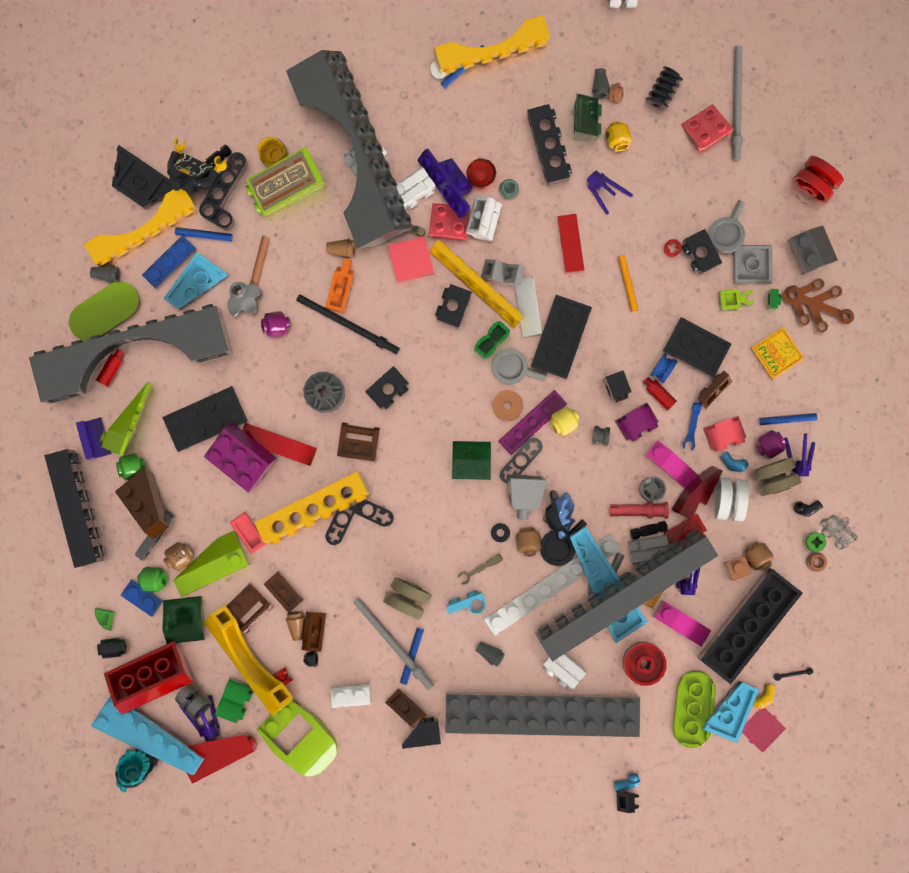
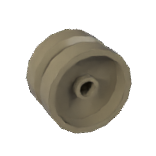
M793 457L752 471L755 480L768 479L767 482L758 486L761 496L772 493L777 494L802 483L798 473L788 475L785 473L796 467Z
M394 577L390 586L400 594L387 592L383 602L404 614L420 620L424 609L415 602L427 605L432 595L414 583Z

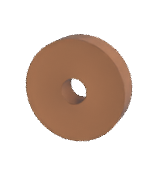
M511 390L498 393L492 404L494 414L504 421H512L519 417L523 410V401L519 394ZM506 402L511 403L510 409L504 407Z

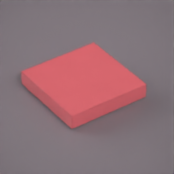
M425 236L388 245L397 283L434 274Z

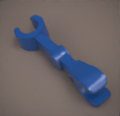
M694 402L692 405V416L688 434L682 442L683 449H685V444L688 441L692 443L691 450L695 448L694 434L697 428L698 415L702 407L701 403Z

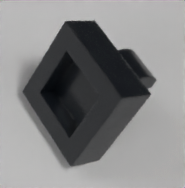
M617 791V811L635 813V809L639 808V805L635 804V798H638L639 795L626 791Z

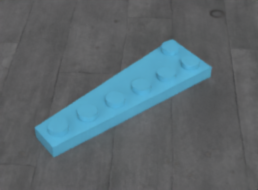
M586 526L569 536L593 593L596 592L598 594L604 590L603 587L608 583H615L620 580ZM637 607L609 625L608 628L613 640L617 643L648 622Z
M111 696L91 725L93 728L190 775L196 773L205 759L138 710L133 709L121 714L114 707Z

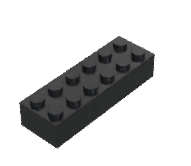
M65 449L44 455L74 568L104 561V556H106L103 545L100 546L98 539L101 538L99 528L95 527L94 524L96 516L94 509H90L89 501H91L89 491L85 490L84 482H86L84 472L80 471L79 464H81L79 454L75 453V450Z
M768 568L699 655L698 659L729 684H732L803 593L774 569Z

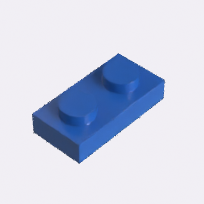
M133 579L130 580L120 595L151 617L154 616L163 603V600L152 592L143 591L140 585Z

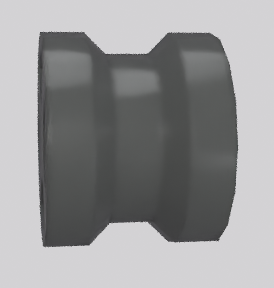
M594 426L592 444L601 443L603 446H608L610 427L603 429L599 426Z

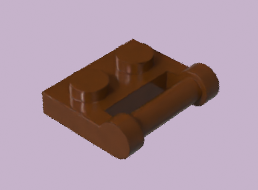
M342 422L337 456L375 462L380 428L352 426ZM346 433L373 436L372 442L346 438Z
M251 583L226 606L237 620L240 630L246 635L251 631L250 628L267 611L270 612L274 608ZM260 601L263 606L244 623L241 619Z

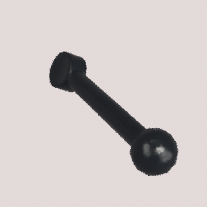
M807 668L804 671L781 675L775 673L773 678L776 681H780L781 678L803 674L812 675L814 671L812 668Z

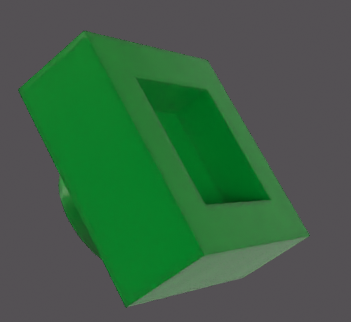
M779 289L768 290L767 310H776L778 305H781L782 295L779 294Z

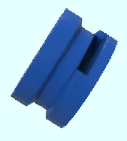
M666 353L662 355L650 374L652 377L655 374L662 383L666 381L678 362L676 359L666 358Z

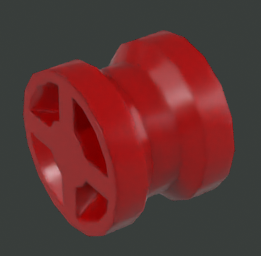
M286 667L272 675L281 681L284 686L293 681L292 677L288 676Z

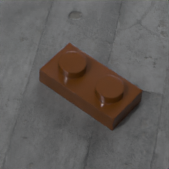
M725 371L717 374L713 378L712 383L707 388L701 390L698 400L705 409L732 383L730 375Z
M279 571L263 584L288 613L303 601L302 597Z
M306 611L301 650L321 652L326 613Z
M400 689L385 702L412 729L426 716L425 712Z

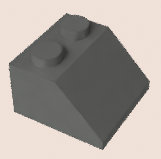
M823 225L807 230L787 240L802 275L838 261Z

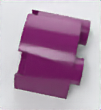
M648 402L615 421L625 440L631 439L632 442L642 437L641 432L646 429L650 432L659 427L657 424L659 421Z

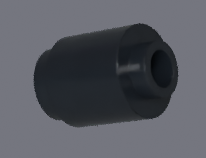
M118 637L101 640L100 644H97L98 655H102L103 659L122 657V654L127 653L125 639Z

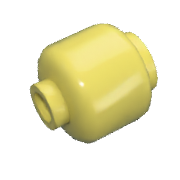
M564 407L551 415L550 425L556 434L566 435L578 427L577 420H579V416L574 409L570 410L568 407Z

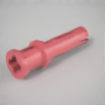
M649 502L642 505L610 504V516H647L649 519L653 517H665V519H668L669 504L668 502L664 504Z

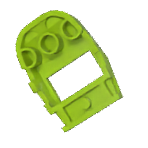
M291 701L274 715H270L256 729L277 757L304 776H314L321 773L337 755V741L330 730L322 723L323 721L308 711L306 707L298 705L294 701ZM299 713L313 729L286 755L272 740Z

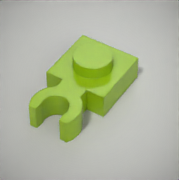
M739 289L719 291L721 311L740 309L741 303L745 305L754 304V301L746 299V296L753 294V291L747 290L743 294H740Z

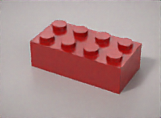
M175 641L104 673L113 705L121 714L127 713L193 682L182 649Z

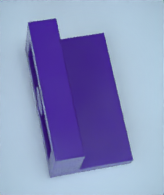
M101 417L89 421L76 422L86 460L111 454V451L102 448L103 443L99 442L103 431H105Z

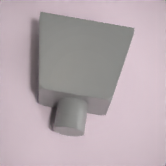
M507 474L508 501L513 509H518V519L528 520L529 510H539L547 480L543 476Z

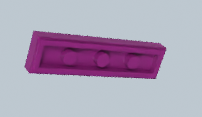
M555 390L552 391L498 442L512 455L551 419L552 414L562 409L567 403Z

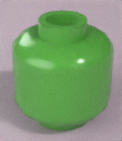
M137 454L121 456L119 462H116L119 477L126 481L145 467L144 459H140Z
M144 567L137 576V583L146 592H159L167 585V574L160 567Z

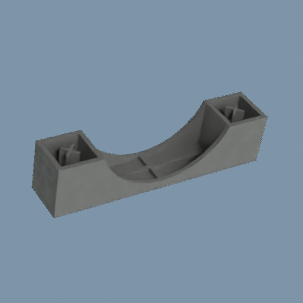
M321 50L289 68L286 72L299 105L315 107L328 113L340 123L349 136L356 156L357 180L352 199L343 214L357 249L375 247L412 229L411 218L405 210L404 200L397 190V183L390 173V166L384 158L382 146L375 136V129L369 121L368 111L361 101V94L356 89L354 77L346 64V57L342 51Z
M213 304L202 306V310L199 311L194 309L184 311V315L176 316V314L165 316L163 321H157V319L150 320L144 326H139L138 324L129 326L126 331H110L108 336H92L90 341L83 342L82 340L71 342V346L68 347L59 345L53 347V351L45 352V350L34 352V356L29 357L40 402L52 404L85 395L89 380L98 364L109 353L131 342L153 340L171 344L180 349L196 364L233 354L221 309L213 306Z

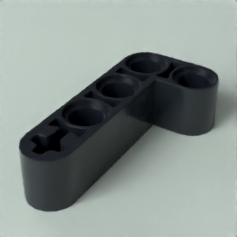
M235 152L228 158L226 162L227 168L219 173V176L199 207L200 215L206 221L224 231L231 230L235 225V220L223 207L248 167L247 159L240 152ZM241 159L242 164H237L236 166L235 160L239 161ZM226 175H233V180L230 183L224 182ZM217 191H223L221 199L214 198V194ZM213 207V213L206 216L204 214L205 209ZM223 217L230 218V222L227 225H221Z

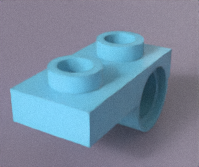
M476 590L466 594L468 598L460 600L458 597L448 601L450 604L446 606L448 613L451 614L466 607L474 614L482 613L485 609L483 593H478ZM478 599L482 602L481 609H472L471 603L473 600Z

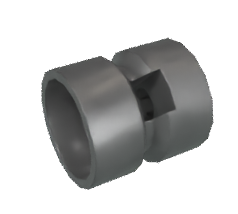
M647 477L639 484V494L646 501H659L666 493V485L659 477Z
M190 683L176 695L175 701L181 708H186V713L195 720L201 717L199 710L201 709L205 713L210 708L212 702L204 694L200 695L201 690L194 683Z

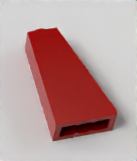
M245 732L214 738L209 741L204 740L185 744L205 758L194 775L187 773L191 783L193 784L253 753L257 745L254 736Z

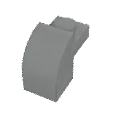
M485 259L481 278L516 287V285H521L525 266Z

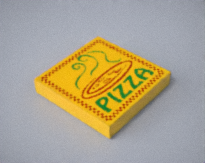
M784 327L751 348L772 380L804 359V356Z

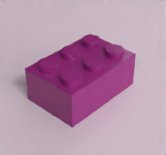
M233 422L221 431L203 456L248 493L257 486L277 459Z

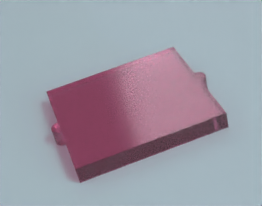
M766 708L759 709L748 720L742 731L749 739V743H753L762 753L786 729L776 719L777 717L772 715Z

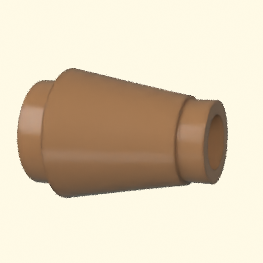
M348 238L327 242V254L348 258L354 256L355 241Z
M302 611L287 613L286 622L293 641L303 639L305 616L302 615Z

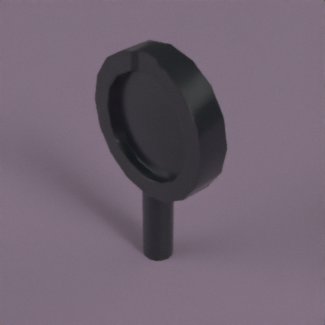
M582 519L566 533V538L563 537L562 539L554 531L545 534L541 539L542 548L540 550L544 561L554 566H562L570 562L575 555V549L569 536L588 524Z

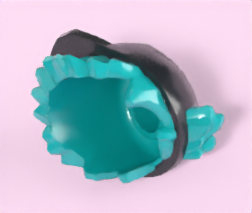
M127 749L125 754L120 757L118 765H116V785L120 788V791L126 792L127 788H135L145 782L149 774L157 766L158 759L139 749Z

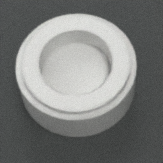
M436 60L431 64L430 72L435 79L442 80L448 76L445 72H439Z

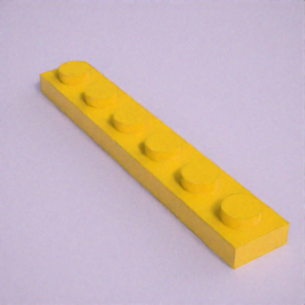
M437 240L433 244L429 252L510 326L515 328L523 318L520 311L516 307H512L503 295L498 294L490 283L481 279L474 269L469 268L463 259L456 256L445 243Z

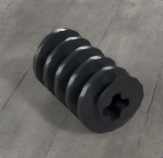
M663 66L664 70L660 72V77L656 79L657 84H653V90L649 92V97L645 99L650 106L659 110L662 107H669L665 101H672L669 94H676L672 88H679L676 81H683L679 73L667 66Z

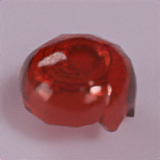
M484 158L475 159L468 165L466 170L468 181L473 186L480 188L493 183L497 174L495 165L490 160Z

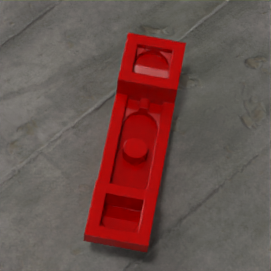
M248 423L244 424L242 430L267 451L311 466L317 448Z

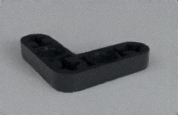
M352 493L346 494L344 497L348 498ZM365 499L356 503L355 506H350L351 515L346 511H339L338 509L326 532L325 538L330 545L341 543L354 514L383 527L393 523L394 515L391 511ZM367 504L373 507V513L369 516L365 515L362 511L363 507ZM377 508L381 509L379 511L380 514H389L390 522L386 521L384 524L380 517H376V520L372 519L376 514ZM339 514L347 515L348 521L346 524L340 525L337 522ZM333 524L344 528L343 532L341 530L338 531L337 536L339 540H334V542L331 541L329 536L330 533H334L336 528H333Z

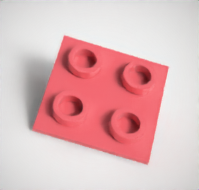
M714 104L681 124L695 141L698 151H704L705 148L711 144L714 145L716 141L719 142L721 138L730 135L729 133L734 130Z
M432 203L429 235L432 238L444 237L446 239V237H450V240L452 238L461 239V241L467 239L466 230L470 209L463 218L459 219L449 204Z

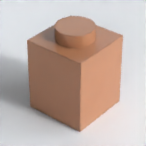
M739 556L723 562L731 581H736L752 574L745 556Z

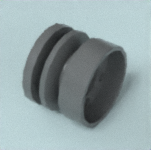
M327 371L311 375L303 388L307 404L320 413H332L338 410L346 397L342 381ZM323 387H326V390L329 391V394H325V396L322 397V394L319 393V390H323Z

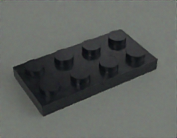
M555 295L531 367L567 380L592 307Z
M233 386L162 417L177 452H181L219 435L232 422L236 426L248 422Z

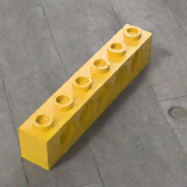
M357 471L254 523L263 542L274 545L281 541V537L285 535L290 537L298 533L297 529L303 526L305 528L316 524L315 520L322 518V520L327 519L333 515L332 512L338 509L343 511L350 507V503L354 501L359 503L367 499L366 495L370 494V491L361 472ZM350 487L352 494L350 497L345 498L343 495L344 489ZM329 496H333L335 500L332 506H328L326 503ZM315 504L317 506V512L314 515H311L309 512V508L311 505ZM295 513L300 515V520L297 523H294L292 520V516ZM278 521H281L283 529L278 532L275 529V525Z

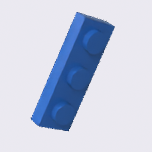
M182 235L142 276L157 289L197 249Z

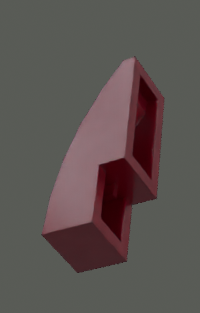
M711 466L702 472L682 492L672 511L692 520L699 503L707 505L723 471Z

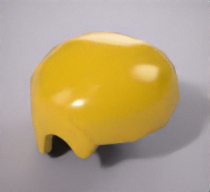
M267 137L258 144L259 159L268 167L287 157V148L278 138Z

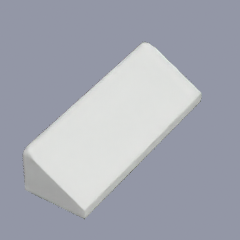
M524 278L521 285H516L515 287L518 310L523 316L520 321L522 337L541 335L542 330L534 278Z

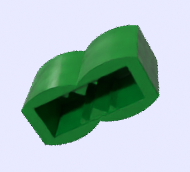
M501 321L494 323L488 330L487 335L478 340L474 352L483 360L490 358L494 354L496 347L507 339L510 329Z
M230 677L215 716L237 723L239 719L243 720L246 709L243 708L246 701L250 702L253 694L249 684Z

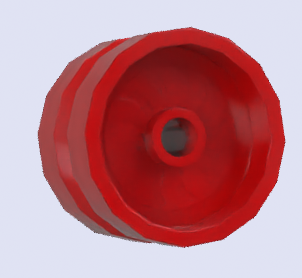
M810 156L804 164L805 169L798 171L794 176V181L809 196L822 203H827L834 194L832 189H838L843 183L844 178L837 169L817 156Z
M646 641L636 642L625 650L622 657V668L634 683L641 686H651L659 682L664 676L667 662L664 653L654 644ZM642 660L647 661V665H646V666H641V665H642V663H641Z

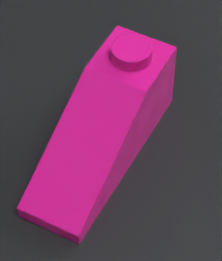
M656 440L644 454L647 459L684 489L699 476L659 440Z
M663 600L652 616L701 647L711 632L710 629Z

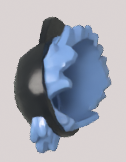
M551 490L549 492L551 504L545 509V522L550 529L558 533L560 539L566 538V533L569 532L570 526L575 522V519L571 518L575 505L567 492L559 497L555 490Z

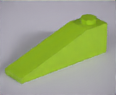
M147 382L109 427L108 431H103L99 441L103 443L102 448L121 456L124 455L151 383Z
M235 530L217 538L173 580L181 597L251 565Z

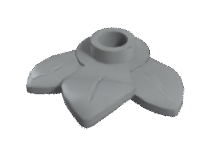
M233 283L229 289L231 297L227 302L230 314L235 317L241 310L248 314H254L257 310L255 298L260 296L261 290L254 284ZM242 289L241 293L237 295L238 290Z

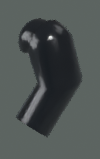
M819 500L811 505L801 501L796 502L794 505L795 512L806 517L812 516L823 508Z

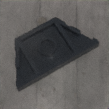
M118 145L117 159L114 166L115 173L112 180L113 188L143 208L163 199L165 194L173 190L169 183V178Z

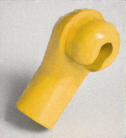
M766 684L764 695L760 698L756 697L753 706L764 709L772 703L776 685Z

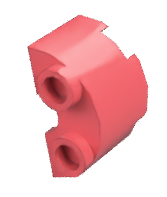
M739 416L703 428L710 450L716 449V452L727 449V444L734 442V445L745 442L744 438H746Z

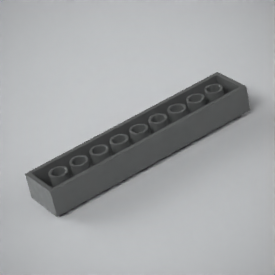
M692 530L681 541L676 540L672 542L667 550L655 553L648 562L643 561L639 563L634 571L622 574L619 577L620 580L605 585L603 587L604 590L598 594L595 592L589 595L587 601L572 606L570 608L571 611L565 615L564 613L558 615L551 624L542 625L535 634L553 662L710 562L718 554L706 535L700 530Z
M446 692L445 733L640 737V697L633 695Z

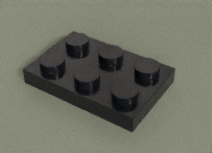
M680 317L663 352L714 378L732 343Z

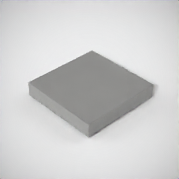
M742 245L740 249L733 252V284H772V245Z

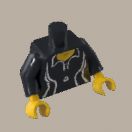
M176 137L174 139L175 150L171 152L167 163V174L170 176L169 183L171 188L175 191L182 189L188 193H195L201 189L210 188L219 176L218 172L227 168L226 160L224 159L220 163L221 157H215L214 168L185 153L180 154L186 148L185 139L181 145H178L179 140Z

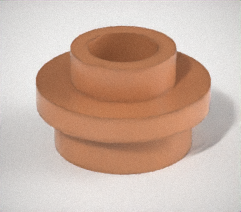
M621 83L612 84L610 99L619 102V99L623 98L624 87H621Z
M816 552L808 557L807 564L812 571L820 572L825 569L827 559L822 553ZM816 558L820 560V564L817 566L814 565Z

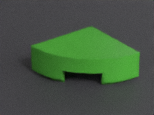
M95 608V617L98 623L104 629L110 631L115 611Z

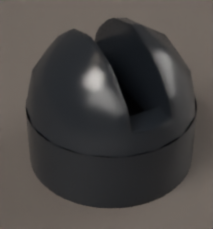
M317 651L307 652L304 655L305 659H303V662L309 667H317Z

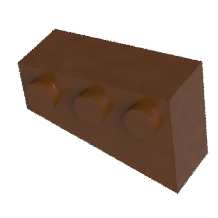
M144 467L118 488L115 493L143 532L152 539H155L169 526L164 508L160 502V494L154 481L155 476Z

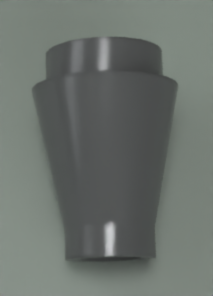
M595 69L592 93L595 98H606L610 92L606 69Z
M114 264L91 267L90 277L109 283L118 282L120 269Z
M482 641L475 650L491 666L495 665L498 667L505 656L502 649L485 644Z

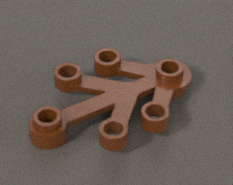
M820 278L801 288L795 285L787 287L784 290L783 298L788 304L793 305L798 316V323L802 326L809 324L810 316L804 313L801 303L808 305L816 324L815 328L819 333H823L828 329V324L823 321L819 310L837 317L838 321L843 325H847L854 320V313L850 309L840 310L822 303V301L829 298L839 297L842 294L840 286H833L829 291L812 298L804 294L814 289L821 290L825 283ZM816 281H819L821 283L820 288H817L815 286ZM834 288H837L839 290L838 295H835L833 293ZM792 291L796 293V298L790 296ZM844 313L850 315L849 320L844 319ZM802 316H805L807 318L806 323H803L801 321ZM820 323L825 325L824 330L819 329Z

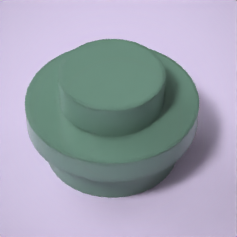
M506 179L501 183L500 193L505 198H513L518 194L519 186L516 181Z

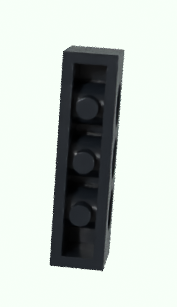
M550 104L528 109L527 117L546 185L550 186L569 181L572 170L570 164H566L564 158L567 156L565 146L561 145L559 138H562L560 128L556 127L554 122L557 119L554 108L551 109ZM548 123L550 129L544 131L540 128V124ZM553 141L555 147L548 149L545 146V142ZM557 159L560 161V166L553 167L550 161Z

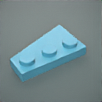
M196 252L163 299L181 310L229 274Z
M739 681L701 728L738 743L759 689Z

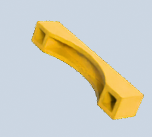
M544 15L525 20L511 37L496 45L468 47L455 42H449L434 47L433 53L439 72L451 74L460 67L468 69L473 67L474 63L481 62L484 64L498 56L505 58L515 51L522 53L529 50V47L536 46V48L545 46L550 39V34Z
M182 189L179 191L172 190L165 194L157 213L140 228L121 235L99 234L83 245L96 265L105 266L112 262V258L116 255L122 256L129 251L128 248L131 246L142 244L145 241L144 238L149 235L151 237L161 232V228L166 225L169 227L175 224L177 218L182 215L186 217L193 213L196 205L188 192Z
M226 605L211 613L204 621L205 626L271 716L287 706L294 699L284 684L268 673L254 657L242 637L237 620Z

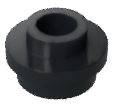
M498 523L492 527L491 536L496 542H505L510 536V530L507 525ZM499 529L504 531V535L501 537L497 535V530Z

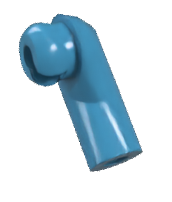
M728 451L720 456L730 471L743 472L748 468L747 460H733Z
M632 773L629 775L628 780L614 782L615 791L628 790L639 786V775Z

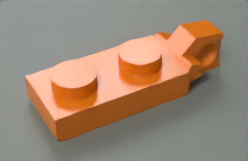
M344 258L342 267H337L336 271H334L325 308L345 312L354 273L353 270H350L352 260Z

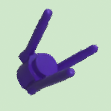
M597 170L586 180L590 184L587 188L592 191L605 214H609V211L596 189L600 190L603 187L610 194L616 196V193L606 182L628 196L633 197L632 193L606 177L603 173L600 174Z
M804 433L802 460H797L796 467L791 470L794 473H798L799 476H809L814 455L815 442H812L808 461H806L807 433ZM785 437L788 458H791L793 456L788 438Z
M700 568L692 572L690 578H683L682 582L680 580L676 583V588L680 589V594H696Z
M209 695L208 698L212 702L210 709L213 723L212 721H207L203 711L200 709L199 714L204 723L201 725L202 729L186 713V708H181L197 729L200 737L204 736L205 741L212 740L220 735L217 730L220 727L215 716L216 712L212 695Z

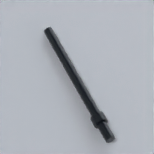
M298 295L296 301L376 343L377 347L385 348L396 355L398 354L400 348L388 342L387 338L379 337L303 295Z

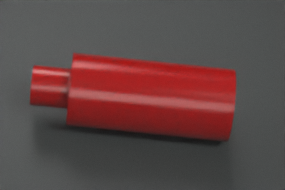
M117 349L114 355L110 354L96 381L107 387L109 386L123 361L120 358L124 352Z
M647 377L643 381L647 386L646 390L667 411L677 402L656 379L652 381Z

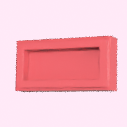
M246 512L229 522L251 554L266 544Z

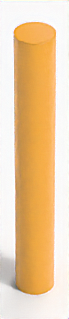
M620 255L618 260L631 312L638 311L626 256Z

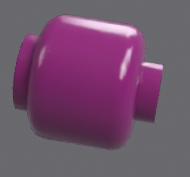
M281 311L266 313L264 318L261 319L263 334L266 333L268 337L284 336L287 328H290L289 317H285Z
M770 430L758 437L759 445L756 447L761 456L766 455L771 459L784 452L786 442L779 431Z

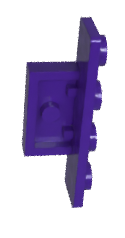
M425 149L418 158L419 164L427 172L459 219L463 218L470 209V205L462 195L469 193L473 186L452 158L438 163L431 151Z

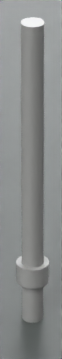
M735 46L734 130L731 137L733 160L741 159V145H743V136H741L742 46Z
M357 598L353 602L355 606L411 669L412 675L419 679L428 690L432 688L434 684L424 674L425 671L422 667L416 665L360 598Z

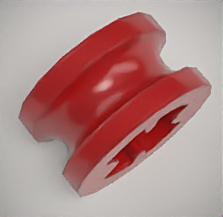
M676 239L668 240L664 245V253L669 257H676L682 249L681 243ZM674 243L678 251L671 253L668 245L671 246Z

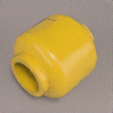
M619 121L611 123L610 127L605 131L609 147L615 151L626 150L632 142L628 125Z

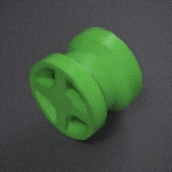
M813 532L805 538V546L810 551L819 552L826 547V538L821 533Z

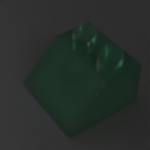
M576 94L574 101L573 140H597L598 135H601V123H598V116H601L602 105L598 104V98Z
M453 441L452 479L491 480V442Z
M202 596L163 600L162 630L166 644L173 641L183 643L205 640Z

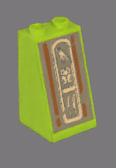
M307 146L246 179L248 185L245 186L249 196L254 195L256 202L253 204L258 214L262 212L264 217L326 188Z

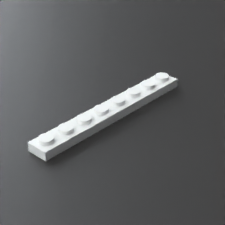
M612 534L597 542L607 559L622 550ZM578 556L485 618L484 621L494 636L584 576L585 572Z

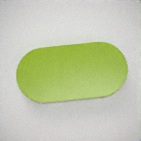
M114 282L73 309L69 317L71 332L77 338L84 341H90V337L95 335L104 336L137 312L140 302L137 290L126 282Z
M698 670L685 673L679 679L676 688L672 731L675 739L688 748H697L709 739L711 732L703 730L701 727L714 712L715 684L709 675Z

